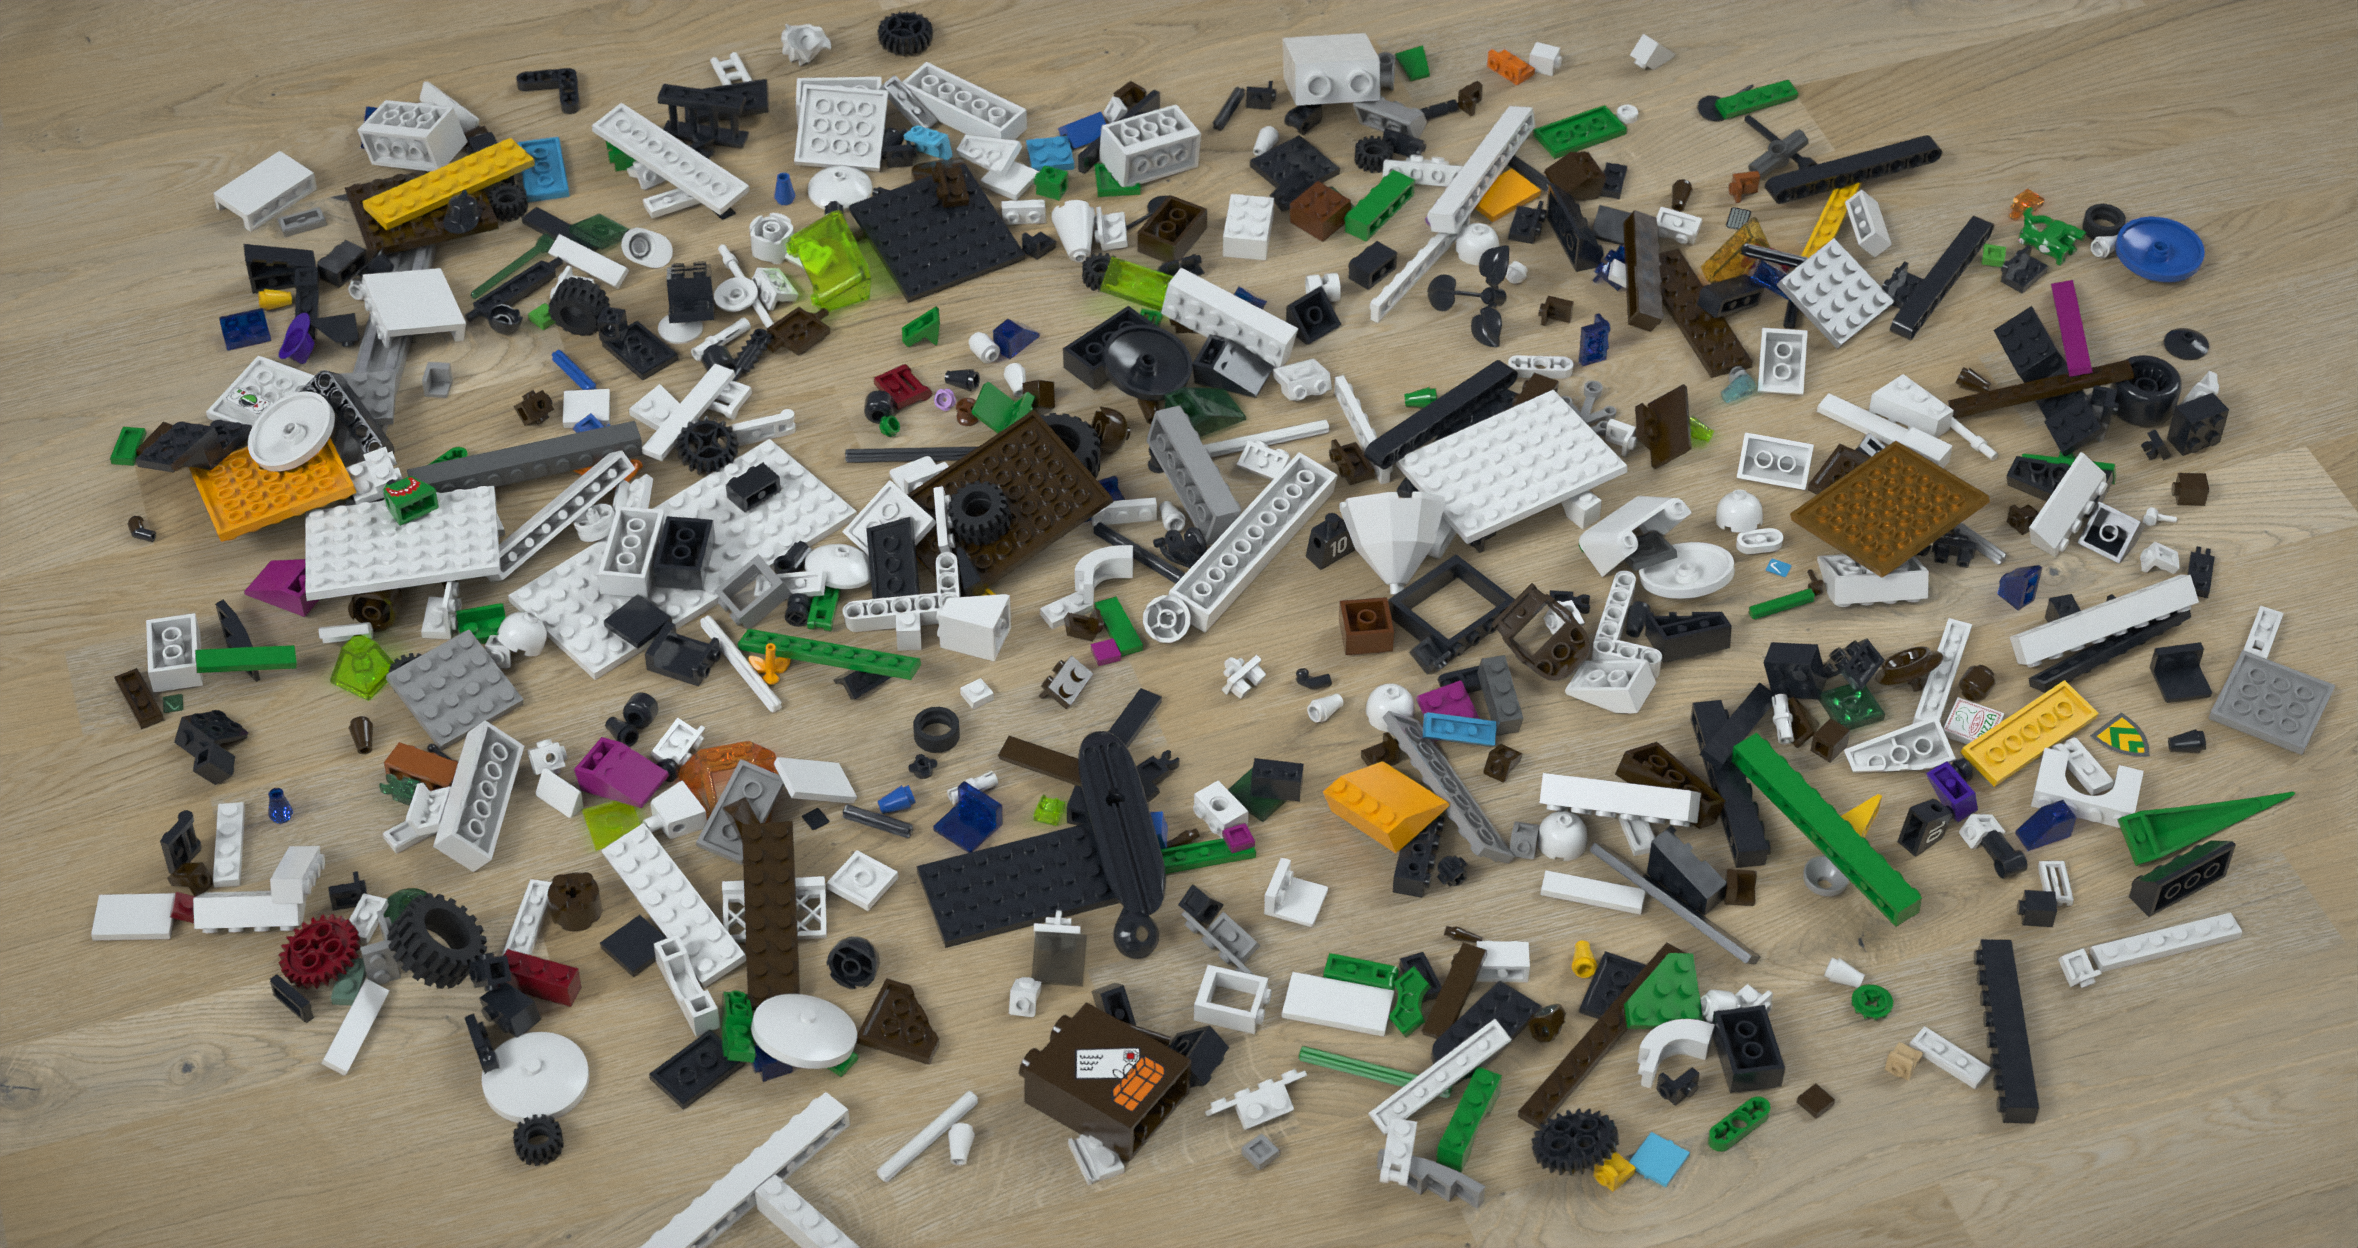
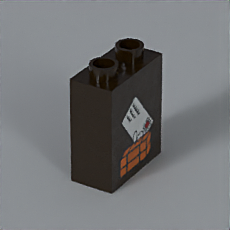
M1087 1002L1072 1018L1068 1015L1061 1016L1051 1031L1050 1042L1042 1051L1032 1048L1023 1058L1019 1068V1075L1025 1078L1024 1103L1080 1135L1096 1138L1103 1142L1104 1147L1128 1162L1188 1096L1190 1089L1191 1059Z

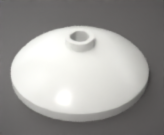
M849 166L825 168L815 174L808 184L810 200L824 210L830 201H838L839 204L843 205V211H849L850 204L870 198L872 194L870 178L864 172Z
M845 544L823 545L811 551L805 559L806 571L823 570L827 574L825 586L838 589H853L871 582L869 556L856 547Z

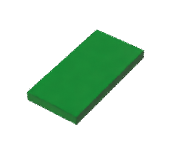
M1606 105L1533 129V136L1554 159L1627 134V128Z

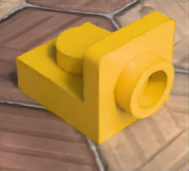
M1617 1152L1611 1155V1160L1606 1159L1603 1161L1604 1166L1595 1164L1593 1173L1597 1182L1602 1186H1606L1612 1192L1631 1178L1636 1170V1167Z

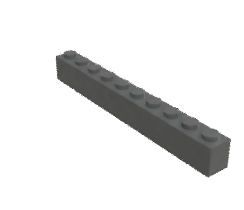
M630 421L407 469V474L434 487L438 493L452 492L457 489H474L480 486L499 487L595 466L612 452L623 451L627 458L643 455L642 441L636 422Z

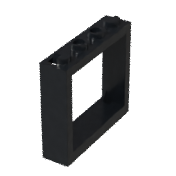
M1455 554L1388 599L1391 618L1394 622L1420 642L1430 637L1443 654L1449 650L1451 655L1446 661L1450 662L1455 657H1460L1471 646H1476L1487 635L1493 634L1497 629L1491 623L1515 599ZM1459 578L1496 607L1452 638L1447 639L1411 609Z

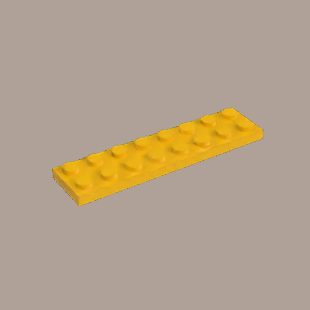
M508 138L364 200L363 208L386 230H389L448 204L451 197L460 195L463 190H466L469 195L535 166L534 158L513 139Z

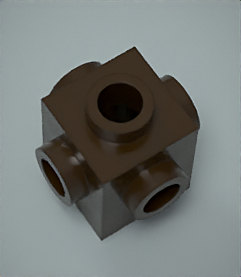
M534 390L529 391L522 396L523 401L513 406L524 426L534 421L537 424L549 418L548 413L554 410L550 396L543 390L537 393Z

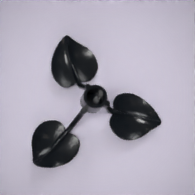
M1503 245L1490 248L1481 255L1479 272L1482 276L1487 277L1485 281L1491 286L1485 288L1481 293L1455 291V278L1446 274L1435 277L1427 289L1428 299L1432 307L1438 311H1448L1452 308L1455 302L1454 295L1481 297V300L1488 306L1480 309V314L1472 318L1471 331L1478 342L1489 347H1500L1502 318L1500 313L1494 308L1502 306L1506 301V292L1500 289L1498 285L1507 274L1509 246Z

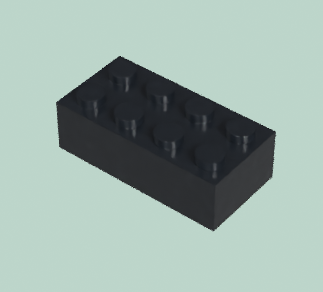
M1127 306L1063 348V368L1095 390L1109 381L1103 368L1102 354L1110 336L1117 330L1130 325H1156L1130 306Z

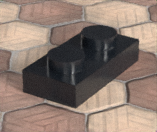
M1606 162L1604 170L1606 181L1599 196L1620 199L1627 173L1626 165Z
M1424 952L1399 958V966L1404 974L1414 966L1431 986L1424 995L1422 1002L1437 998L1442 986Z

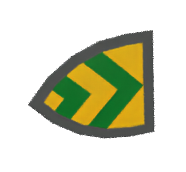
M2122 712L2090 735L2098 743L2115 752L2130 756L2149 757V744L2146 736L2140 727Z

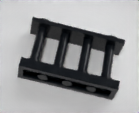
M663 84L657 99L658 104L668 105L669 120H667L664 126V131L677 139L691 141L695 134L701 132L706 137L712 135L715 138L713 144L744 148L749 131L739 130L738 115L741 114L746 103L745 95ZM677 106L688 108L690 123L678 121ZM697 109L709 111L710 126L698 124ZM717 112L729 114L731 129L719 127Z

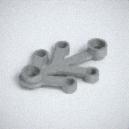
M1591 380L1585 383L1584 395L1586 398L1581 412L1572 403L1570 397H1561L1587 425L1601 419L1607 420L1600 421L1598 425L1590 427L1596 434L1606 436L1607 423L1610 418H1616V408L1606 406L1602 410L1590 414L1594 401L1598 400L1602 395V384L1600 382Z

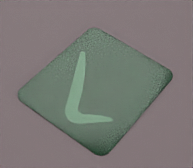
M182 694L163 697L164 713L183 710Z

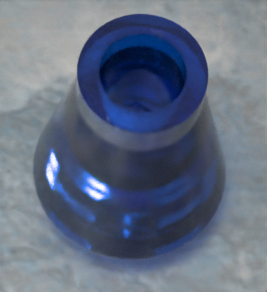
M273 788L268 793V816L273 822L283 824L291 819L293 808L285 797L281 788Z

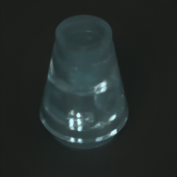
M1748 374L1744 376L1739 375L1721 391V396L1728 403L1751 395L1756 386Z

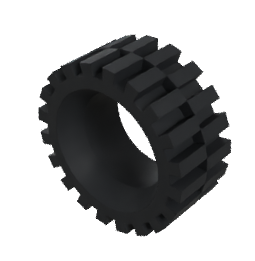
M426 893L424 897L420 894L415 899H412L390 926L387 940L391 941L388 945L390 951H396L393 958L396 962L401 961L404 964L401 968L406 973L409 970L414 973L412 978L417 981L422 978L425 980L424 985L430 987L433 983H436L438 989H443L446 985L450 989L454 988L456 984H461L469 975V962L478 961V955L485 954L487 938L481 935L484 931L482 925L475 924L477 918L473 914L469 916L466 913L468 909L462 905L459 908L455 905L456 900L450 898L446 901L444 895L437 894L435 898L432 893ZM428 930L439 935L450 948L438 943L429 934Z

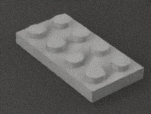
M740 759L697 839L696 846L743 865L742 843L723 811V807L746 797L759 822L765 823L784 787L780 775Z

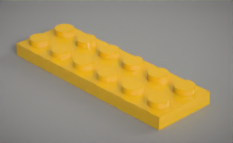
M2064 680L1964 746L1960 753L1995 787L2043 755L2045 748L2052 749V746L2061 743L2094 721L2099 713Z

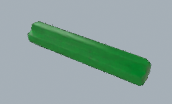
M1808 588L1749 607L1748 613L1755 620L1813 602L1815 594L1812 589Z

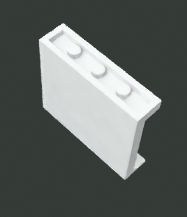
M441 268L363 275L362 284H359V295L365 300L366 311L370 312L372 325L376 326L377 336L379 339H382L385 348H389V340L392 336L451 331L455 341H464L466 322Z

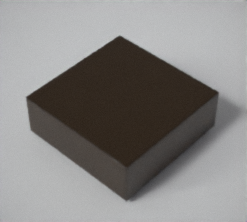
M1815 1083L1797 1097V1103L1816 1119L1834 1105L1835 1099Z

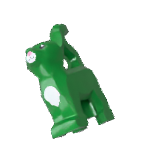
M2028 207L2023 212L2025 219L2024 226L2019 233V243L2025 246H2033L2041 253L2054 257L2056 264L2061 266L2066 261L2064 258L2066 253L2073 255L2077 251V248L2074 246L2077 239L2083 241L2086 232L2045 215L2034 216L2032 215L2034 209ZM2033 224H2045L2046 228L2040 232Z

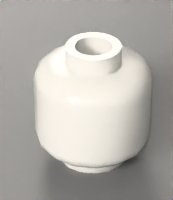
M1709 990L1700 1000L1702 1015L1708 1023H1712L1714 1011L1740 1008V1003L1730 991Z

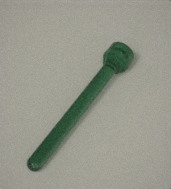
M546 233L537 239L536 246L474 289L470 294L471 297L477 299L538 254L548 253L554 244L553 238Z

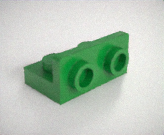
M498 603L456 611L459 634L470 630L480 644H486L490 635H499L497 634L498 629L506 618L504 604Z

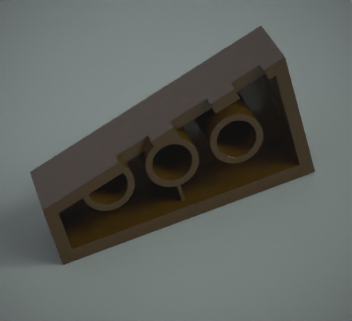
M1658 742L1625 751L1615 772L1616 776L1629 784L1701 793L1697 823L1690 822V824L1698 829L1714 825L1726 802Z

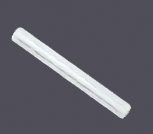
M971 1091L966 1092L877 1169L878 1177L884 1182H888L977 1105V1096Z

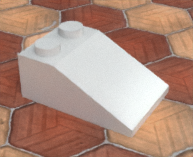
M1762 328L1758 379L1759 393L1803 395L1807 331Z
M1647 660L1585 661L1579 667L1565 692L1567 695L1614 713L1633 714L1638 713L1656 681Z

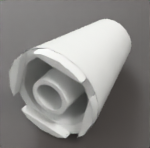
M1081 200L1067 201L1065 206L1059 208L1058 205L1052 211V222L1069 258L1075 262H1083L1087 257H1090L1095 218L1093 206L1091 208L1088 202Z

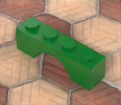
M1477 1066L1438 1144L1436 1163L1462 1173L1471 1154L1481 1122L1487 1113L1491 1114L1500 1096L1502 1075Z

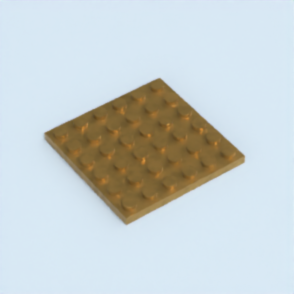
M1895 440L1791 512L1790 516L1793 522L1883 578L1990 503L1989 495Z

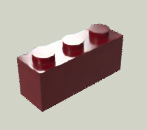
M510 949L506 950L504 955H507L512 981L507 983L526 995L568 1007L573 1005L582 988L579 968Z

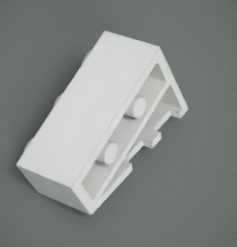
M1904 374L1874 392L1869 412L1889 418L1888 421L1893 423L1897 421L1907 425L1908 430L1911 427H1915L1935 438L1950 430L1954 411Z

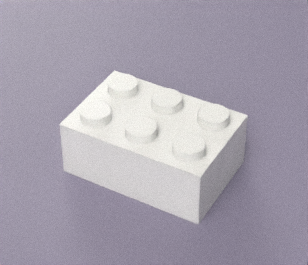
M1231 194L1223 235V257L1266 260L1273 222L1274 198Z
M196 614L146 620L148 674L153 692L202 686V673L196 672L195 650L201 649V636Z

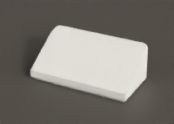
M546 768L542 770L536 796L567 817H574L583 809L581 791Z

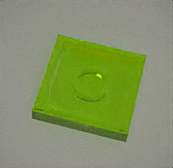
M615 800L582 809L595 851L606 848L641 825L634 806Z

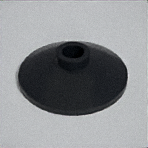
M2189 328L2173 329L2164 338L2165 349L2171 355L2183 360L2200 359L2207 354L2209 349L2206 337L2200 332Z

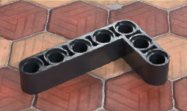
M322 370L299 391L314 392L324 397L365 454L378 450L379 447H386L387 452L392 451L394 454L393 444L341 374Z

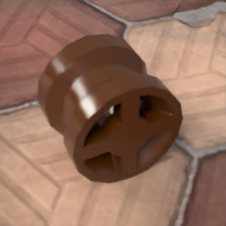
M963 398L957 402L956 417L960 425L973 426L979 421L972 414V409L976 402L975 399Z

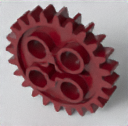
M322 914L319 921L312 917L311 924L307 925L305 922H302L303 928L301 930L293 929L295 935L286 937L289 944L281 945L284 952L278 955L281 958V961L278 962L282 968L281 972L291 984L295 983L298 988L303 985L306 989H309L313 984L318 989L321 982L329 986V980L332 978L337 982L338 974H347L345 968L354 966L351 960L359 958L356 951L361 950L359 942L362 940L358 935L359 932L349 919L345 920L342 915L336 918L334 914H331L328 919Z

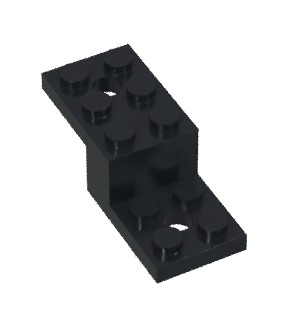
M697 261L690 266H684V263L671 264V267H667L669 324L714 320L711 264H706V261Z
M215 420L210 426L179 421L168 432L161 435L154 444L146 448L135 460L138 467L172 473L180 466L212 470L249 438L252 425Z

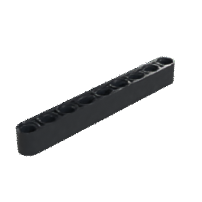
M1924 135L1773 176L1765 183V189L1777 204H1784L1934 163L1942 156V149L1931 136Z
M1977 216L1971 217L1892 321L1890 332L1909 340L1914 338L1988 241L1993 232L1994 223Z
M1501 360L1494 361L1373 440L1367 446L1364 457L1383 470L1389 468L1404 458L1406 454L1415 451L1510 388L1516 382L1518 372Z

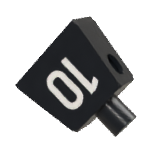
M1328 513L1325 516V521L1311 529L1306 558L1320 570L1355 551L1346 524L1339 515Z
M1930 799L1910 807L1897 842L1912 855L1918 856L1944 837L1950 820L1955 816L1953 809L1950 806H1944L1936 799Z

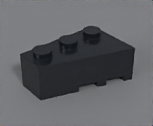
M1670 825L1651 841L1647 874L1705 916L1724 900L1727 882L1706 860L1701 862L1691 852L1693 847L1689 843L1684 845L1674 834L1677 830Z

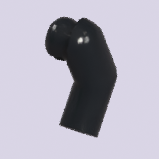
M1306 668L1296 671L1297 683L1306 688L1314 690L1332 684L1329 674L1312 677L1309 676V671Z

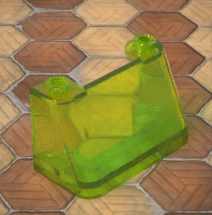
M840 210L828 213L788 237V242L785 243L786 250L794 258L799 257L813 286V294L810 295L814 307L817 306L818 310L825 307L829 312L870 299L871 273Z

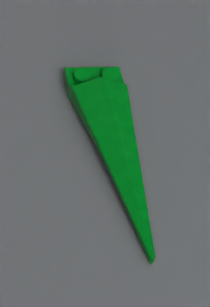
M2295 792L2208 804L2142 810L2122 816L2117 821L2134 864L2138 866L2161 859L2294 796Z

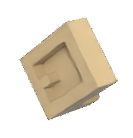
M1898 1042L1894 1051H1890L1887 1057L1885 1070L1909 1081L1922 1059L1923 1052Z

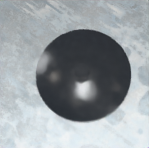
M1137 324L1117 330L1107 340L1102 354L1103 368L1109 380L1122 392L1142 400L1159 401L1176 396L1186 387L1192 373V359L1187 347L1175 335L1156 326Z

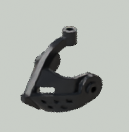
M1196 527L1187 529L1184 539L1179 531L1169 530L1165 534V538L1160 537L1153 540L1154 547L1160 548L1161 553L1168 560L1187 568H1191L1207 551L1205 539L1201 531Z

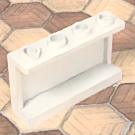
M278 151L214 192L213 195L218 210L221 211L224 208H228L243 218L245 229L252 232L317 190L312 171L281 151Z

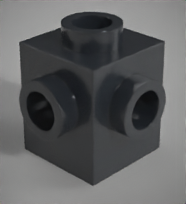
M494 952L478 955V961L469 962V976L474 983V988L484 987L485 991L501 988L500 983L512 981L507 955L494 957Z

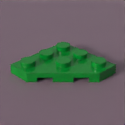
M1669 953L1626 1001L1624 1009L1627 1029H1654L1663 1023L1679 1019L1703 1021L1693 953Z

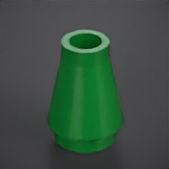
M1429 386L1411 393H1405L1406 407H1426L1437 399L1436 388H1430Z

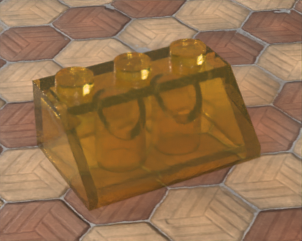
M1756 217L1747 221L1701 266L1704 276L1709 283L1712 284L1742 275L1757 260L1741 254L1744 244L1770 248Z

